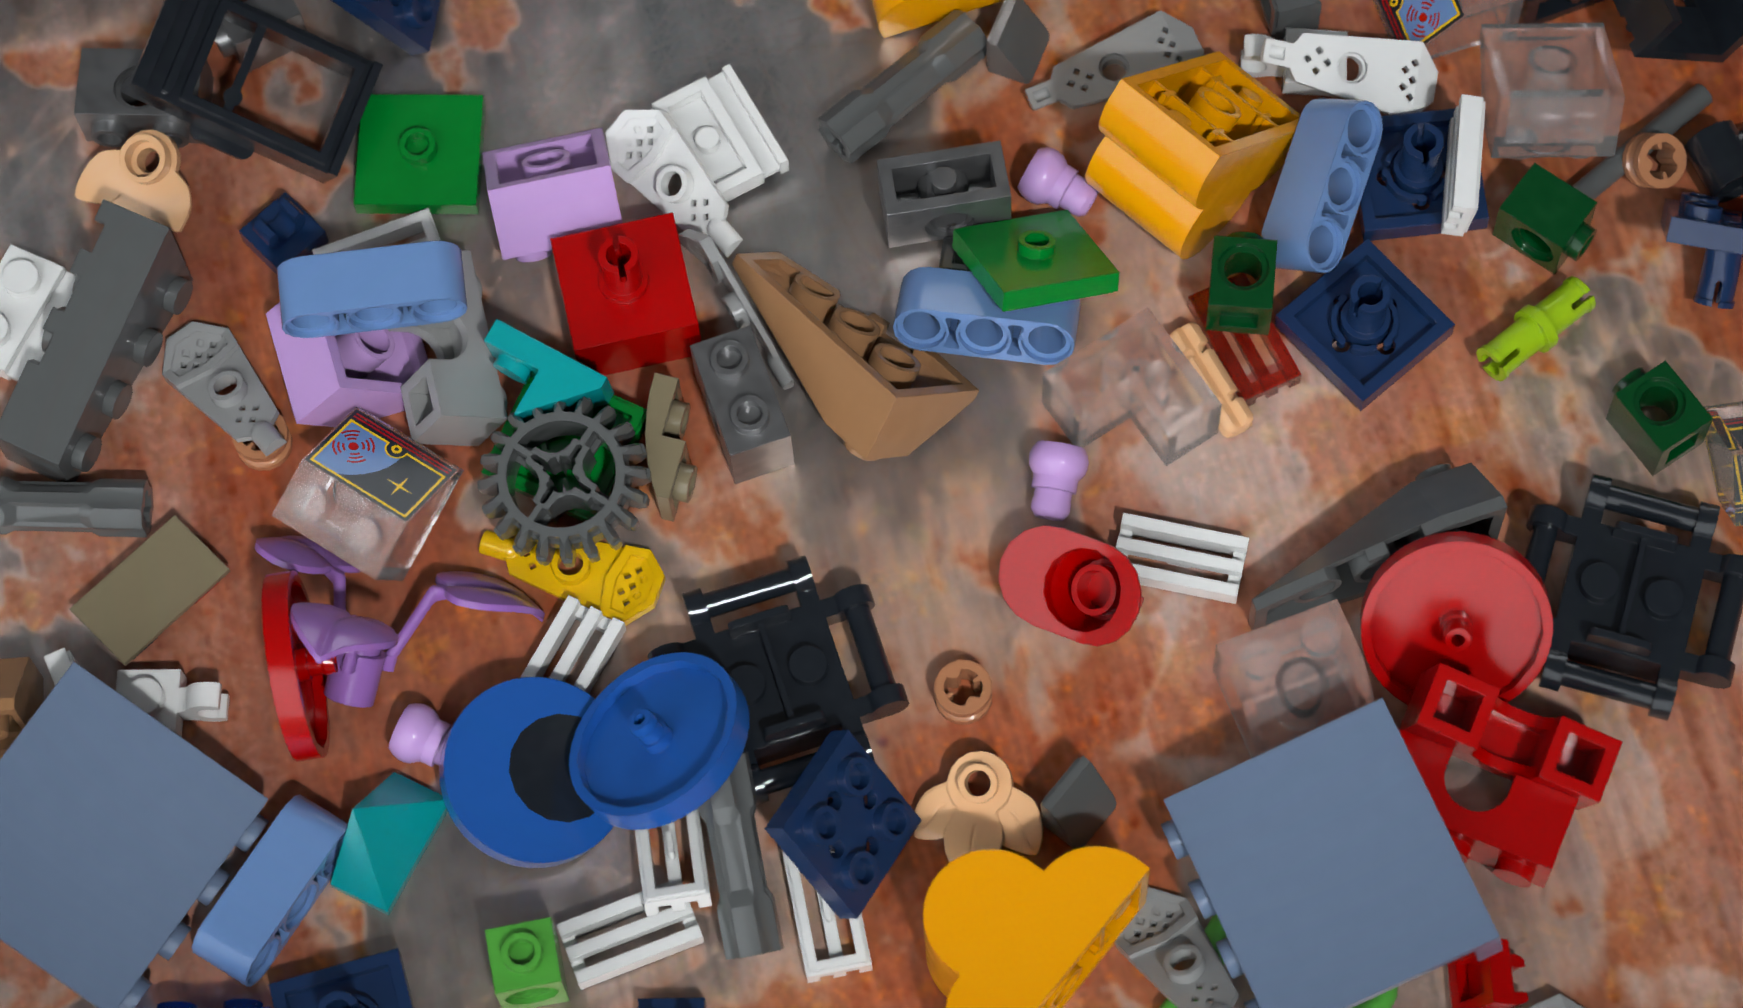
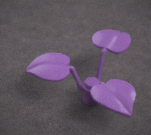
M296 535L257 538L254 547L256 552L274 565L300 573L324 574L332 582L334 606L321 603H295L291 606L290 619L297 635L317 664L336 656L338 671L327 676L323 693L327 698L347 706L365 708L374 705L382 671L394 672L397 657L431 606L437 601L448 600L457 606L483 611L531 614L541 622H543L545 615L526 594L500 579L474 572H440L435 578L437 585H432L427 590L399 634H397L390 626L379 620L350 615L346 611V577L344 573H360L363 567L361 559L347 547L323 538Z

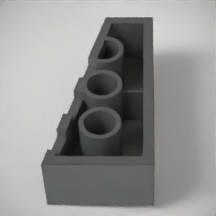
M103 199L94 218L95 221L104 225L91 253L80 248L70 269V272L76 275L70 300L66 307L63 306L59 309L53 307L44 324L41 343L44 355L40 362L35 359L27 361L0 418V449L5 457L14 463L57 482H76L81 472H88L94 466L101 451V438L112 419H119L126 411L132 397L134 381L143 366H150L157 358L163 342V331L173 314L179 315L183 312L193 291V278L170 228Z

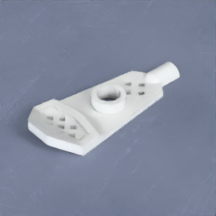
M1302 33L1293 43L1265 38L1260 54L1261 62L1288 67L1295 83L1347 100L1372 102L1379 111L1386 115L1421 112L1434 101L1438 70L1422 41ZM1318 47L1321 50L1320 54H1318L1315 50ZM1308 56L1310 61L1306 62L1304 57ZM1343 58H1351L1358 65L1359 72L1353 81L1344 79L1339 73V64ZM1326 59L1329 62L1328 66L1324 64V61ZM1316 68L1318 73L1314 74L1312 69Z
M623 110L605 132L611 169L624 181L633 185L664 214L673 212L675 223L683 231L692 229L711 236L716 246L728 258L743 240L727 221L729 204L667 111ZM678 173L682 180V186L680 191L672 196L668 190L669 181L674 174Z

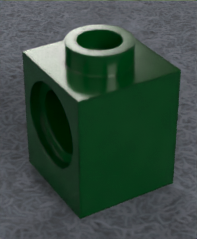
M1534 162L1500 206L1492 235L1555 275L1568 257L1578 261L1593 241L1597 229L1590 225L1598 202Z
M1234 232L1228 236L1214 235L1206 330L1269 335L1273 310L1278 240L1263 239L1260 235L1252 232ZM1235 273H1245L1252 276L1257 282L1250 286H1237L1231 283L1227 277Z
M1666 360L1647 373L1640 367L1623 377L1612 390L1614 397L1606 416L1607 421L1652 476L1701 445L1713 421V417ZM1645 406L1659 407L1667 413L1669 420L1661 422L1651 420L1643 414L1641 408Z

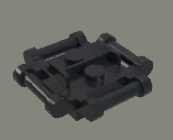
M1593 473L1581 518L1570 516L1562 509L1546 504L1532 505L1529 510L1526 528L1531 533L1524 557L1536 569L1544 584L1555 541L1573 545L1555 617H1552V644L1542 669L1539 687L1557 692L1560 686L1649 709L1648 716L1668 721L1676 696L1678 679L1719 689L1729 688L1732 685L1736 667L1730 660L1743 609V555H1720L1709 552L1718 521L1720 506L1701 501L1699 507L1649 495L1611 485L1612 478ZM1604 509L1692 532L1689 545L1678 544L1679 537L1674 534L1624 521H1617L1615 527L1601 524ZM1702 579L1721 583L1705 654L1698 656L1687 653L1685 650ZM1567 659L1574 660V661H1578V662H1582V663L1589 664V665H1593V666H1597V667L1604 668V669H1608V670H1612V671H1615V672L1627 674V675H1630V676L1642 678V679H1645V680L1653 681V682H1655V684H1654V683H1651V682L1639 680V679H1636V678L1624 676V675H1621V674L1609 672V671H1606V670L1594 668V667H1591V666L1579 664V663H1576V662L1568 661Z
M805 555L786 561L787 568L702 594L701 589L698 588L682 593L695 640L685 643L674 642L664 644L653 649L647 656L648 659L660 655L679 652L706 656L722 666L742 689L747 700L750 716L748 737L742 753L748 752L757 805L768 802L769 794L793 787L816 752L761 770L759 768L760 765L820 747L830 731L849 730L875 762L863 724L894 715L909 706V700L903 684L895 682L871 610L875 607V601L870 587L866 584L849 586L840 590L832 597L820 600ZM793 592L796 593L800 607L789 610L788 605H781L733 620L728 623L727 630L714 632L711 618ZM845 620L848 622L871 690L868 695L853 699L829 625Z

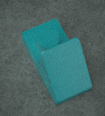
M498 319L495 320L484 339L492 356L496 358L493 366L497 370L522 384H526L530 377L534 378L514 414L521 417L524 423L535 418L532 414L535 408L543 409L544 413L547 414L554 412V405L557 402H564L569 411L574 412L578 401L583 397L590 398L593 402V408L608 404L614 395L612 386L606 376Z

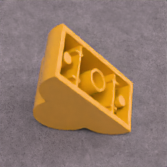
M1220 51L1125 77L1119 81L1102 111L1099 120V130L1105 137L1090 160L1085 180L1091 187L1181 259H1189L1205 248L1214 238V235H1217L1227 225L1250 192L1264 184L1285 163L1301 114Z
M1089 846L1072 850L1057 858L1044 871L1016 853L999 849L977 850L966 853L951 861L932 881L926 894L923 908L927 966L934 983L948 998L946 1008H1064L1113 947L1116 939L1145 905L1150 868L1131 854L1105 846Z

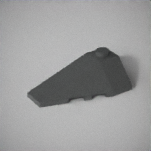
M1472 463L1452 468L1450 464H1440L1424 470L1417 475L1415 481L1410 482L1253 598L1248 620L1252 632L1254 633L1363 597L1375 572L1393 553L1425 536L1444 532H1471L1498 539L1507 510V504L1503 495Z

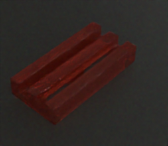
M1239 273L1228 278L1231 283L1237 286L1245 287L1251 285L1245 273ZM1209 287L1188 296L1187 306L1208 339L1210 348L1214 349L1238 389L1235 392L1237 397L1244 398L1248 407L1256 403V398L1263 395L1269 398L1278 394V389L1285 385L1291 388L1300 384L1302 374L1272 321L1270 323L1269 335H1260L1279 369V371L1270 374L1248 333L1230 332L1257 380L1251 383L1223 332L1206 330Z

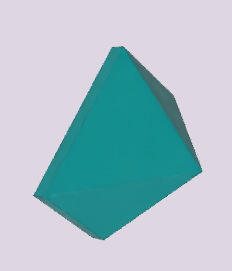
M393 772L352 809L330 883L332 888L389 916L448 812L442 795Z

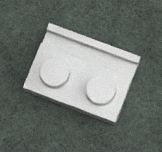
M730 64L722 67V72L710 79L704 76L651 103L652 110L667 111L727 202L765 183L764 179L779 171L780 174L789 171L786 155Z
M11 244L0 262V377L9 381L11 379L18 381L28 360L35 359L39 362L44 355L41 346L44 324L53 307L59 309L60 307L67 306L73 293L76 275L66 271L65 267Z

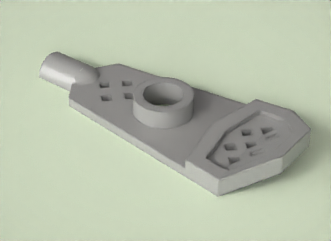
M1160 10L1055 65L1051 80L1025 89V94L1033 111L1058 101L1071 109H1077L1109 99L1121 80L1112 81L1104 77L1102 72L1109 65L1117 64L1122 66L1126 71L1123 77L1125 78L1178 63L1177 59L1182 62L1200 57L1205 52L1193 27Z
M687 229L678 234L680 244L707 267L716 284L724 283L729 293L721 298L729 315L738 329L750 325L767 354L769 367L783 390L793 387L794 382L711 236L692 229Z
M192 321L166 339L162 375L167 383L238 443L253 440L266 457L287 443L274 427L280 413L229 328ZM237 384L231 393L219 395L225 387Z
M1148 887L1146 903L1114 942L1116 948L1177 1008H1233L1239 998L1238 992L1201 926L1188 898ZM1188 959L1196 960L1193 966L1186 970L1173 969L1181 961Z

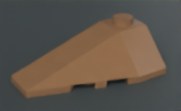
M782 253L736 254L732 262L735 271L824 422L845 441L846 449L856 457L867 461H876L884 458L908 456L975 400L979 389L938 353L916 349L912 351L885 334L890 325L888 321L874 312L867 316L857 310L843 307L837 303L841 296L838 289Z

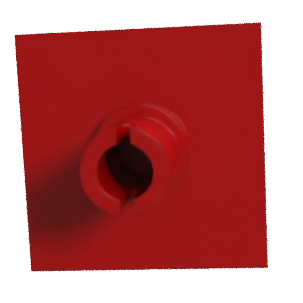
M673 212L550 239L577 362L606 376L692 357L690 345L701 342V335Z

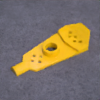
M486 530L479 545V553L506 561L510 576L564 601L570 595L580 600L581 605L587 608L592 606L602 611L603 616L611 620L615 617L623 621L625 626L655 609L666 581L665 575L651 549L625 545V547L622 546L620 549L614 550L608 543L597 542L595 545L600 552V560L592 563L587 557L584 548L576 549V557L583 561V566L578 573L565 575L559 570V564L562 561L560 549L555 550L552 561L549 565L544 566L540 565L536 560L537 544L529 552V556H520L513 549L515 537L501 540L495 532ZM535 564L536 568L531 570L529 566Z

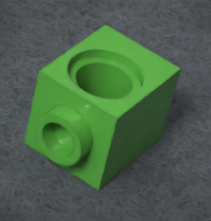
M551 917L485 930L494 991L501 1008H537L569 1001L559 937Z

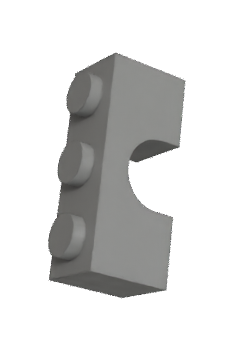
M461 250L467 299V311L464 315L455 320L442 323L388 329V331L408 332L421 337L432 347L437 356V359H428L400 387L413 444L479 446L508 417L507 396L500 385L498 371L493 366L495 358L484 342L489 331L482 305V285L475 273L471 251Z

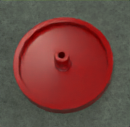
M1444 532L1425 536L1405 545L1393 553L1379 567L1364 593L1360 612V631L1363 651L1371 671L1387 691L1407 705H1409L1421 672L1438 663H1443L1500 688L1501 691L1498 697L1507 703L1521 694L1534 681L1543 668L1552 644L1553 618L1546 587L1536 569L1522 554L1511 546L1486 535L1471 532Z
M295 570L265 576L262 586V625L270 685L279 724L291 756L295 761L301 762L327 756L330 740V720L327 697L323 691L325 675L337 673L338 665L336 656L317 664L291 623V606L295 603H310L301 577Z

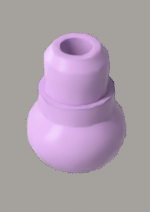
M1049 147L1038 149L1017 187L1022 197L1030 203H1047L1055 209L1061 207L1077 217L1087 215L1099 193L1086 182L1085 178L1078 175L1079 171L1067 164L1065 157L1059 151Z
M1044 440L1037 441L1032 447L1029 454V466L1033 472L1031 487L1035 488L1031 502V510L1035 517L1052 521H1063L1069 516L1072 495H1076L1078 482L1086 475L1089 461L1085 448Z
M409 704L396 724L389 742V750L396 759L405 763L422 762L430 767H433L435 764L440 766L443 744L452 725L441 720L436 711L426 704Z

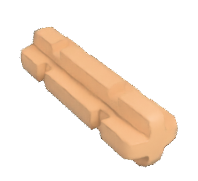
M1191 322L1175 329L1169 335V348L1177 361L1184 363L1186 368L1183 371L1206 409L1210 412L1214 411L1215 417L1213 420L1221 434L1226 438H1232L1248 430L1253 425V413L1244 398H1236L1235 392L1238 389L1214 349H1208L1206 344L1209 341L1200 326Z

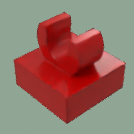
M1501 939L1503 951L1479 962L1474 952L1447 964L1452 1008H1513L1529 1001L1528 993L1514 991L1512 972L1525 967V962L1519 955L1510 954L1508 939Z

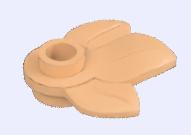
M142 130L135 133L124 143L121 150H108L98 153L90 160L82 172L75 190V197L79 200L101 204L103 199L165 225L175 232L183 230L192 208L190 188L178 173L181 164L178 146L170 136L156 130ZM157 151L160 157L159 164L156 170L148 172L145 166L146 158L151 152Z
M973 751L961 756L951 767L947 781L927 790L920 798L915 809L921 822L914 831V836L923 840L944 838V849L949 863L973 851L983 849L1001 850L1002 845L1028 855H1037L1041 849L1043 825L1036 801L1026 793L1013 787V777L1008 765L999 756L990 752ZM977 771H984L991 781L990 789L982 796L973 795L968 788L970 776Z

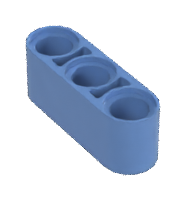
M1317 98L1311 100L1304 107L1261 232L1263 239L1278 240L1277 269L1326 273L1332 271L1339 264L1382 137V117L1379 109L1372 102Z
M426 241L300 256L282 262L277 268L282 330L285 334L292 337L318 338L442 323L455 320L467 311L462 252L460 247L452 242Z
M919 267L909 271L903 277L893 330L894 335L902 344L920 351L1056 365L1066 361L1074 351L1081 301L1080 299L1003 312L971 271Z
M300 794L294 796L280 811L204 919L193 940L192 952L245 986L251 987L256 984L270 968L332 879L348 823Z

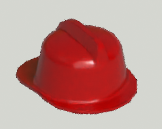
M1042 525L1024 530L1008 544L1000 559L999 584L1004 600L1015 615L1033 626L1081 644L1098 647L1119 640L1131 629L1144 601L1138 572L1125 554L1112 545L1066 528Z

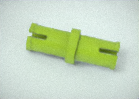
M1570 276L1563 281V284L1535 306L1528 304L1518 310L1514 315V322L1487 344L1477 349L1476 355L1479 362L1485 361L1488 357L1492 358L1490 362L1482 366L1485 372L1497 381H1504L1511 372L1538 351L1545 353L1556 346L1560 333L1584 314L1591 312L1595 308L1596 301L1593 295H1589L1583 301L1579 299L1590 291L1589 287L1577 277Z

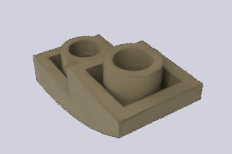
M654 373L646 412L645 441L647 462L651 471V482L661 518L674 522L680 501L689 503L697 478V466L691 465L686 441L682 440L688 425L690 404L683 402L679 378Z

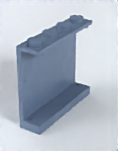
M73 662L0 759V940L95 1007L135 1008L152 984L142 974L157 954L169 961L192 929L181 920L196 899L207 907L231 875L220 867L235 846L246 853L269 822L259 815V812L269 799L80 665Z
M1383 698L1163 799L1172 819L1161 824V827L1177 860L1189 855L1199 875V878L1188 883L1204 919L1217 914L1227 935L1226 938L1215 942L1232 979L1245 974L1255 995V998L1244 1003L1245 1008H1353L1474 952L1479 962L1503 951L1500 935Z

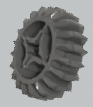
M581 398L574 412H570L564 402H557L554 405V412L547 414L544 413L543 409L535 408L532 411L535 418L524 423L521 417L515 416V412L510 413L507 419L515 431L514 434L509 437L503 432L494 431L490 437L493 444L502 451L501 455L488 453L483 454L480 459L483 468L496 473L495 475L486 476L477 482L478 489L482 494L495 496L482 506V510L488 519L501 518L494 528V532L501 540L511 538L517 534L514 539L513 549L520 556L529 553L537 544L536 560L540 565H549L556 549H560L561 560L566 568L575 566L576 549L584 548L587 557L592 563L599 561L600 552L595 545L597 542L605 538L611 548L618 550L622 547L623 543L614 529L619 524L627 530L636 531L640 523L627 510L628 507L642 509L649 506L650 499L648 495L641 490L633 488L651 482L650 469L635 466L647 457L644 445L642 443L628 444L635 435V430L629 422L621 423L613 428L617 415L612 407L606 406L592 419L594 409L590 398ZM567 435L581 436L580 440L573 438L564 450L557 453H547L537 448L538 445L555 437ZM601 445L609 451L615 462L616 477L610 497L602 493L598 485L590 480L591 472L597 463L594 455ZM520 466L528 469L532 476L539 480V488L533 498L536 507L529 517L519 510L515 496V483ZM546 470L555 476L563 471L566 477L567 470H572L584 492L577 487L567 491L563 485V492L557 493L558 490ZM572 509H583L594 514L589 520L575 526L561 528L548 526L550 521L557 523L567 511Z

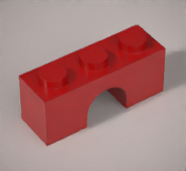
M1438 663L1421 672L1399 729L1453 749L1452 756L1513 782L1517 774L1579 798L1576 810L1600 803L1622 746V741L1565 716L1547 718L1516 708L1498 697L1501 691L1500 688L1443 663Z
M1398 728L1463 862L1466 863L1468 859L1491 867L1494 869L1493 874L1497 878L1517 887L1528 888L1531 884L1544 888L1579 798L1516 774L1507 797L1500 805L1486 811L1468 810L1458 805L1451 798L1445 786V773L1453 749Z

